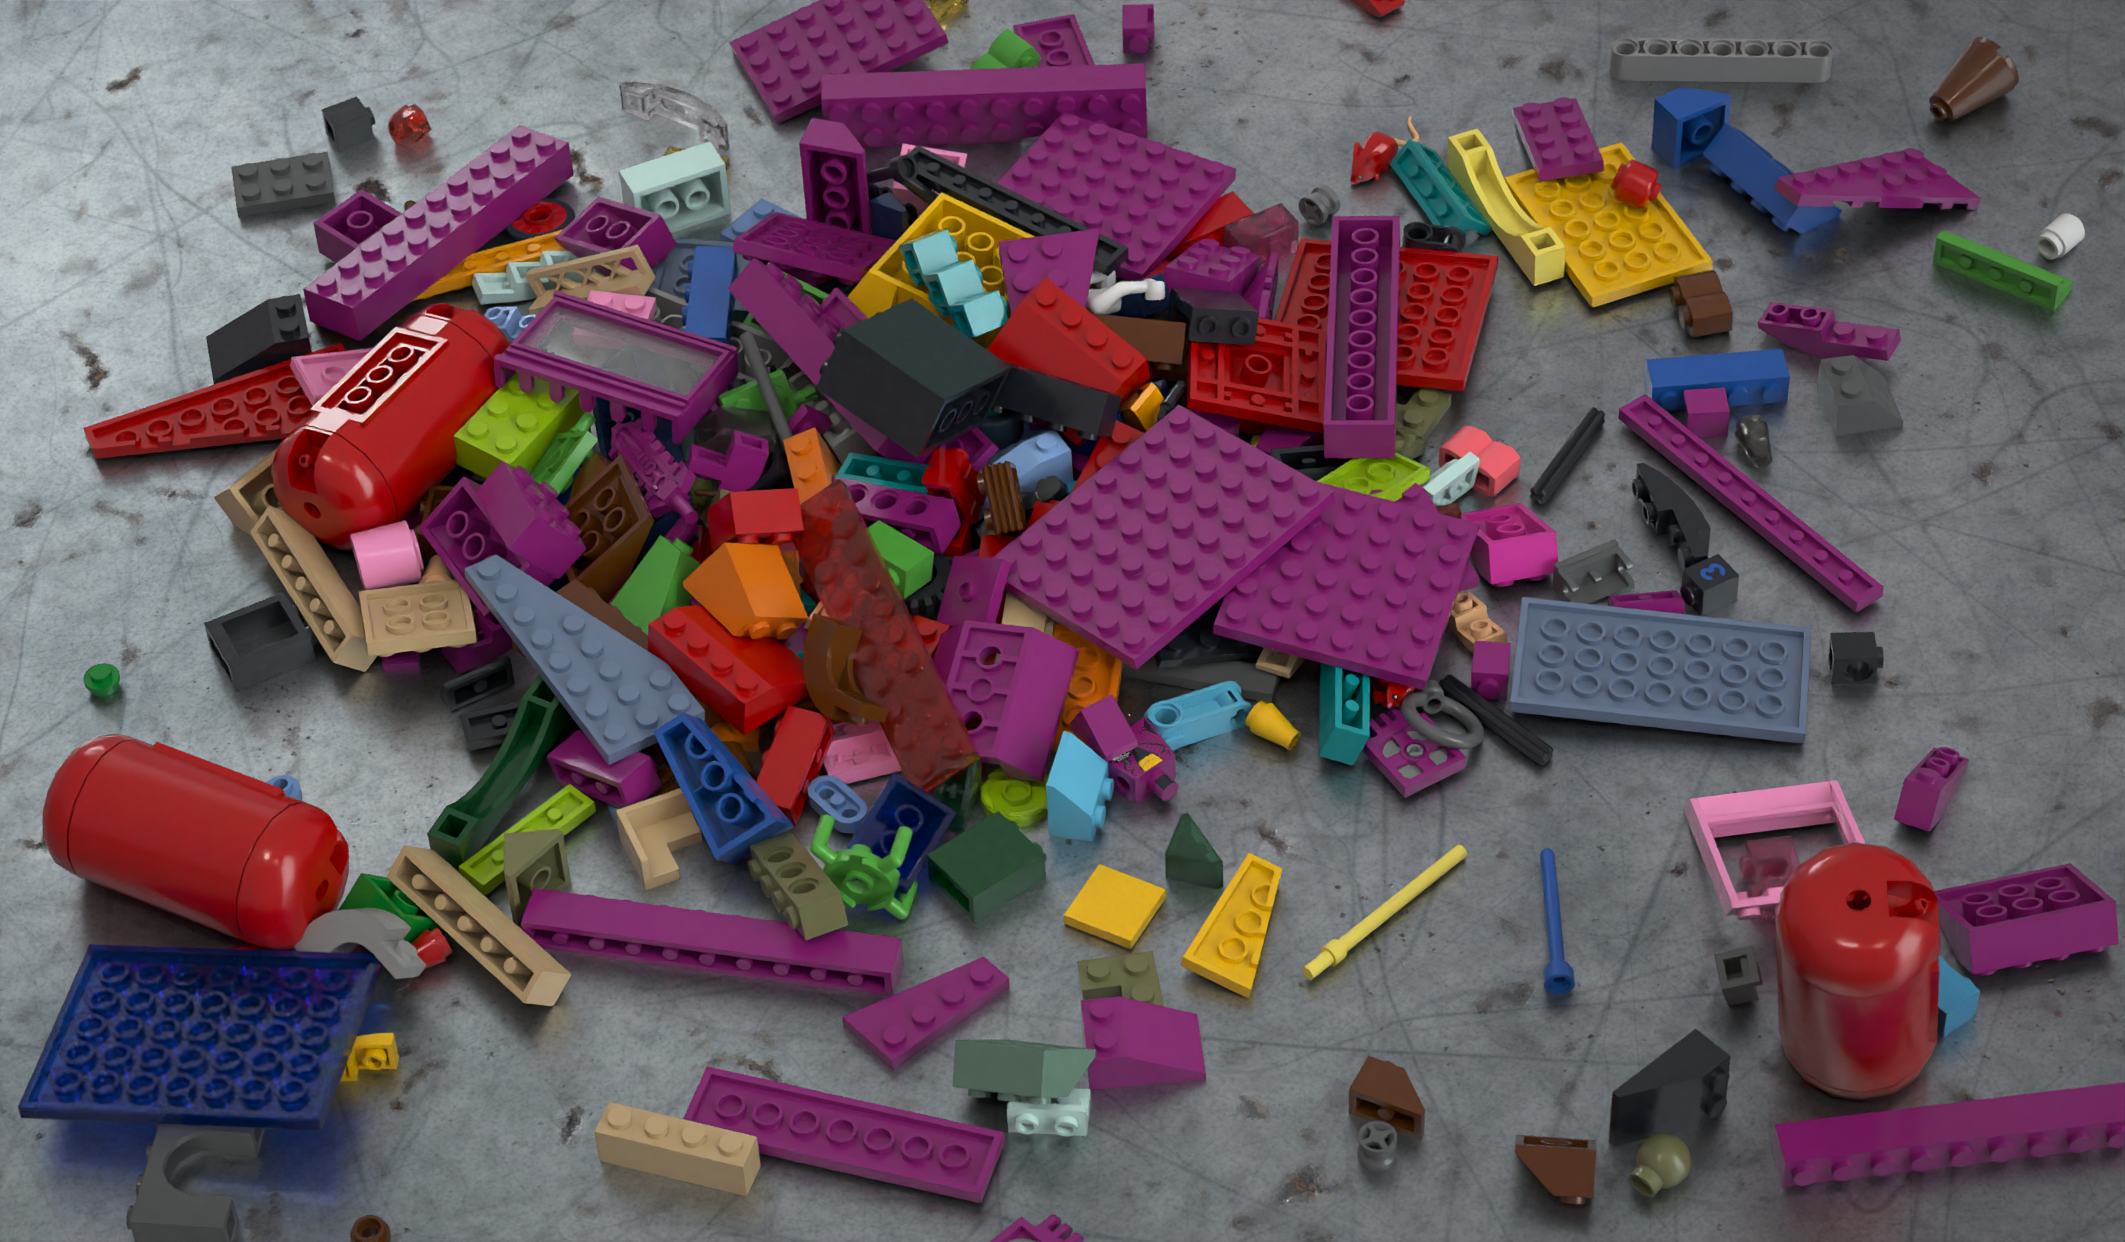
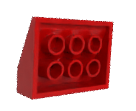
M1047 277L1020 302L987 349L1002 361L1122 395L1119 408L1150 378L1146 357ZM1068 427L1067 432L1058 431L1077 448L1087 440L1077 436V429Z
M702 604L676 607L648 623V651L666 662L690 691L743 735L785 711L788 705L793 706L809 696L804 677L803 660L775 637L753 639L749 636H733Z

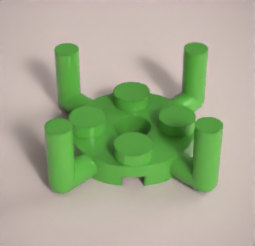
M822 815L812 839L810 851L825 863L823 871L841 892L843 904L851 908H855L856 903L868 905L867 910L869 911L884 908L897 919L903 920L907 918L918 883L913 879H905L898 900L894 895L900 873L896 868L900 867L904 861L913 834L912 830L904 826L899 827L890 854L883 859L874 855L869 847L862 844H854L850 849L835 852L827 846L835 820L830 815Z

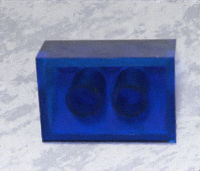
M894 772L845 849H850L854 844L866 845L872 850L874 855L883 859L890 854L898 828L902 826L910 828L913 834L904 861L900 867L896 868L900 873L895 893L907 894L926 864L927 854L934 851L957 812Z

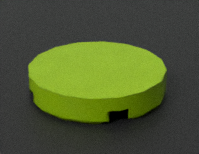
M1001 767L988 775L989 779L982 783L980 788L981 807L987 817L999 811L1006 819L1014 821L1019 827L1039 822L1048 814L1046 784L1049 777L1046 773L1043 782L1008 778Z

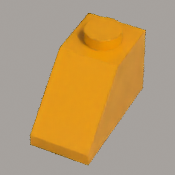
M1150 382L1142 385L1118 411L1123 413L1126 425L1145 433L1157 423V415L1159 414L1160 405L1164 397L1157 386Z

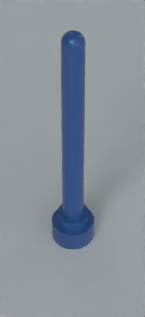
M1546 848L1540 852V865L1550 963H1548L1543 971L1544 988L1547 992L1553 995H1564L1574 989L1575 978L1574 970L1565 961L1555 854L1551 849Z

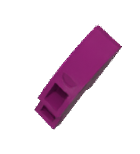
M1770 302L1757 322L1758 328L1771 337L1805 354L1821 359L1855 355L1860 360L1870 358L1889 361L1901 341L1899 329L1835 321L1834 310Z

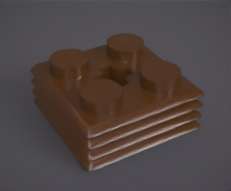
M1006 460L1004 463L998 462L997 465L992 463L990 466L984 465L982 473L977 474V483L980 495L987 496L989 508L984 509L987 530H994L998 535L1025 531L1028 524L1016 465Z

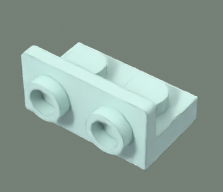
M1468 452L1459 460L1454 459L1451 462H1447L1431 474L1428 481L1422 484L1439 512L1474 486L1480 459L1472 452Z
M1073 1088L1068 1097L1051 1098V1105L1028 1104L1027 1096H1021V1101L1008 1102V1132L1087 1136L1091 1089Z

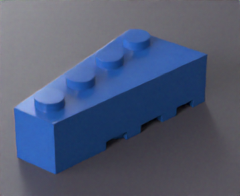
M682 713L653 731L715 859L736 864L751 854L749 845L783 834L795 827L702 719Z

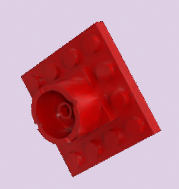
M1258 318L1255 343L1253 345L1188 340V409L1234 417L1240 421L1239 432H1245L1248 435L1264 433L1269 424L1323 433L1326 379L1325 330Z

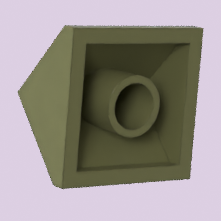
M558 829L504 834V875L512 919L517 926L521 925L533 888L561 891L571 882L563 832Z

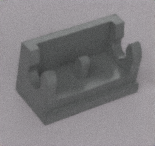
M1613 539L1555 563L1552 589L1562 601L1595 605L1607 600V597L1611 595H1619L1634 588L1635 581L1626 571L1632 569L1633 564L1618 546L1619 543Z

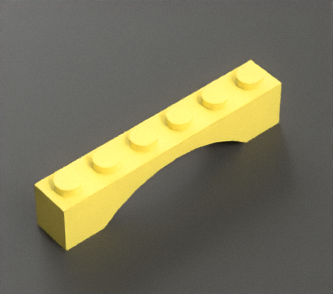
M1479 129L1448 137V169L1492 227L1495 234L1533 286L1564 277L1565 245L1551 227L1537 224L1519 206L1503 178L1492 147Z

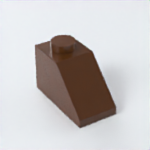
M1368 1056L1349 1088V1114L1370 1122L1384 1121L1394 1127L1397 1132L1421 1140L1424 1136L1425 1109L1405 1069L1396 1066L1390 1061H1382Z

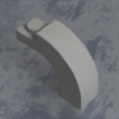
M377 908L345 909L326 913L307 926L302 939L294 946L315 971L339 969L350 952L359 944L369 949L395 979L418 977L427 966L417 955L416 948L403 940L411 927L398 916Z

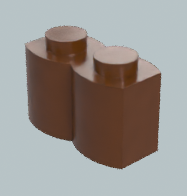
M1714 270L1674 277V287H1670L1669 296L1672 306L1679 309V320L1683 329L1687 328L1692 337L1732 330V307Z

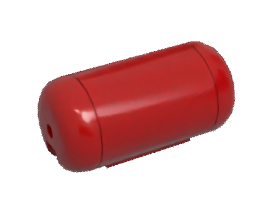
M448 303L431 304L410 317L401 327H395L310 409L311 414L277 448L272 462L271 478L274 492L286 514L313 535L318 542L336 550L353 551L350 534L403 521L421 503V500L428 496L429 488L432 485L438 486L457 467L454 435L500 388L495 386L493 358L497 354H502L511 344L509 339L497 325L478 311L456 308Z
M109 734L88 739L74 749L57 770L47 791L42 814L43 839L56 864L79 878L261 949L281 952L295 948L294 946L302 939L307 926L318 917L336 911L344 894L349 875V846L343 834L337 830L330 815L319 807L287 796L279 787L162 743L156 742L152 745L120 734Z
M1852 842L1824 848L1799 864L1780 894L1776 918L1779 1033L1788 1061L1810 1086L1832 1098L1859 1102L1892 1096L1916 1080L1934 1052L1937 1043L1940 973L1938 897L1931 882L1912 860L1886 846Z

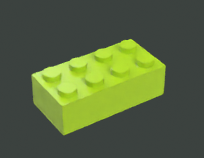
M516 371L504 386L499 388L454 435L457 452L456 463L486 479L502 461L514 468L521 466L530 473L556 435L568 432L576 425L583 412H585L580 407L579 391L565 387L564 399L560 403H556L549 396V381L534 377L535 387L530 393H525L519 387L518 371Z

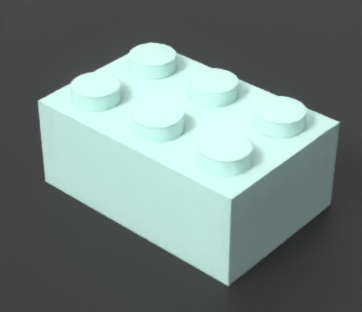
M710 141L619 171L623 204L660 214L670 233L731 214L725 163Z

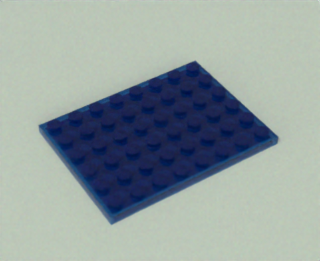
M89 944L18 1105L21 1118L322 1131L383 964L374 954Z

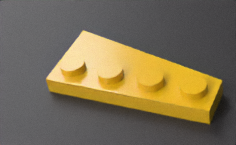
M1248 853L1182 957L1181 966L1249 999L1283 868Z

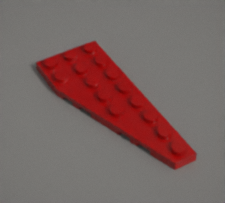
M338 343L302 356L346 350L342 343ZM290 359L84 427L83 429L95 458L99 459L285 439L311 414L310 409L313 406L290 367Z

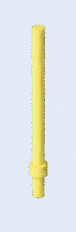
M1460 844L1456 845L1338 940H1330L1320 949V954L1302 968L1303 975L1308 980H1312L1327 967H1334L1347 957V951L1467 857L1466 849Z

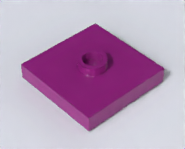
M954 556L937 622L950 625L951 628L964 620L995 623L1011 563L1004 559Z

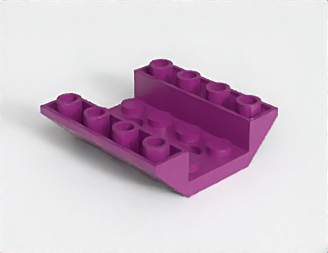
M964 620L941 633L903 761L904 764L907 766L940 769L943 758L1000 764L1008 778L1043 782L1079 654L1078 649L1033 627ZM990 654H1001L999 661L995 664L988 666L983 664L984 659ZM971 719H982L977 729L971 731L964 729L966 723Z

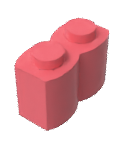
M1465 425L1440 447V467L1454 459H1461L1468 452H1472L1480 459L1473 488L1486 496H1496L1519 475L1521 457L1515 449L1501 442L1492 441L1485 431L1473 426Z

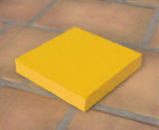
M1099 864L1063 915L1064 924L1132 949L1166 899V889Z

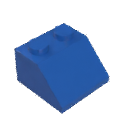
M1680 87L1655 98L1651 149L1673 170L1705 157L1702 155L1724 124H1729L1731 96L1728 93Z

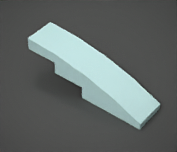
M542 251L540 262H508L506 273H474L472 286L480 304L535 299L537 296L525 277L528 270L578 259V257L569 251ZM593 268L594 272L606 277L605 275H603L602 273ZM573 271L567 272L565 276L577 283H581L584 280L583 276ZM545 277L540 278L546 290L556 288V282Z

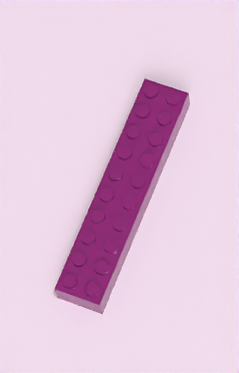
M1145 63L822 75L821 101L823 120L844 123L863 148L902 147L903 144L933 146L1036 142L1063 112L1074 114L1080 118L1104 124L1126 133H1132L1141 138H1148Z
M521 125L512 129L511 132L491 145L490 148L470 161L457 173L450 176L445 182L429 192L424 198L303 288L310 322L361 341L464 261L470 254H473L522 216L528 208L535 206L571 178L574 172L569 142Z
M1332 216L1324 402V458H1395L1400 216Z

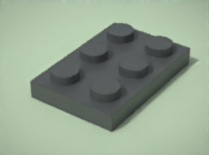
M328 152L309 153L302 156L277 158L270 161L246 163L231 167L239 218L335 202Z

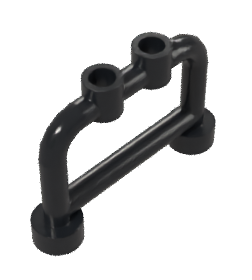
M908 154L894 157L890 161L889 166L866 172L869 202L871 199L888 192L893 193L891 188L887 186L880 188L875 184L889 179L902 184L929 205L939 196L916 179L918 165L916 160ZM910 203L902 204L907 210L908 225L911 226L919 217L917 210Z

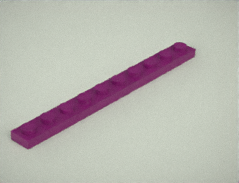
M1646 394L1619 408L1618 419L1855 613L1883 596L1884 587Z

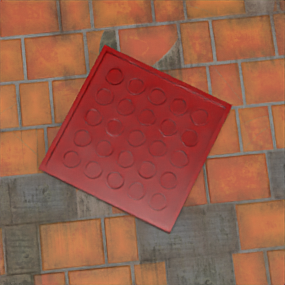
M1301 238L1274 321L1325 330L1327 355L1331 241ZM1400 247L1397 385L1436 388L1447 391H1464L1497 273L1498 256Z

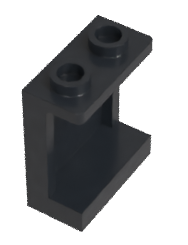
M1171 287L1167 321L1187 323V338L1190 341L1253 345L1255 343L1259 311L1237 292Z

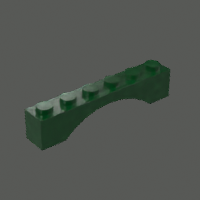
M540 674L537 675L522 697L511 728L489 768L463 797L445 807L427 833L430 849L436 851L457 870H459L461 864L480 851L571 719V715Z

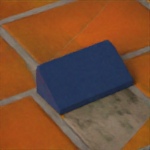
M891 192L870 200L872 235L897 241L908 229L906 208Z

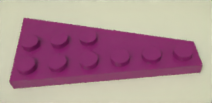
M1914 148L1778 177L1774 188L1796 206L1832 207L1834 201L1848 203L1851 207H1862L1864 202H1876L1875 205L1878 208H1922L1924 203L1938 205L1941 209H1952L1954 203H1962L1966 209H1977L1981 200L1979 196L1948 175L1943 167L1934 165L1924 157L1921 151Z
M1100 229L999 241L998 249L1010 316L1020 302L1045 277L1049 278L1086 309ZM1037 418L1036 423L1029 422L1030 431L1049 429L1046 427L1047 422L1043 419Z

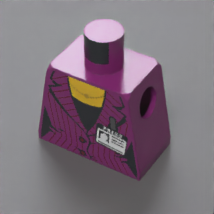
M1144 717L1130 726L1138 741V747L1108 761V776L1114 779V791L1133 803H1139L1154 793L1163 801H1168L1175 796L1179 787L1174 781L1176 777L1175 755L1151 723Z

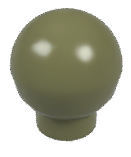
M1659 1133L1648 1137L1641 1143L1636 1153V1168L1629 1175V1181L1639 1193L1649 1198H1653L1660 1189L1675 1187L1684 1181L1689 1174L1691 1168L1689 1149L1681 1139L1671 1134Z

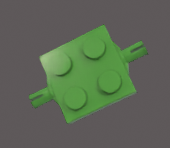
M781 369L769 374L787 421L800 408V405L818 399V394L813 385L794 393L790 389L786 375ZM756 380L718 395L723 410V424L705 430L710 444L728 436L732 438L734 430L766 439L768 443L777 434Z
M583 412V415L574 427L566 433L556 435L530 472L534 481L539 484L543 481L547 482L558 494L565 492L571 486L574 480L572 475L579 466L584 465L593 454L591 448L598 440L588 431L593 423L596 422V419L591 414Z

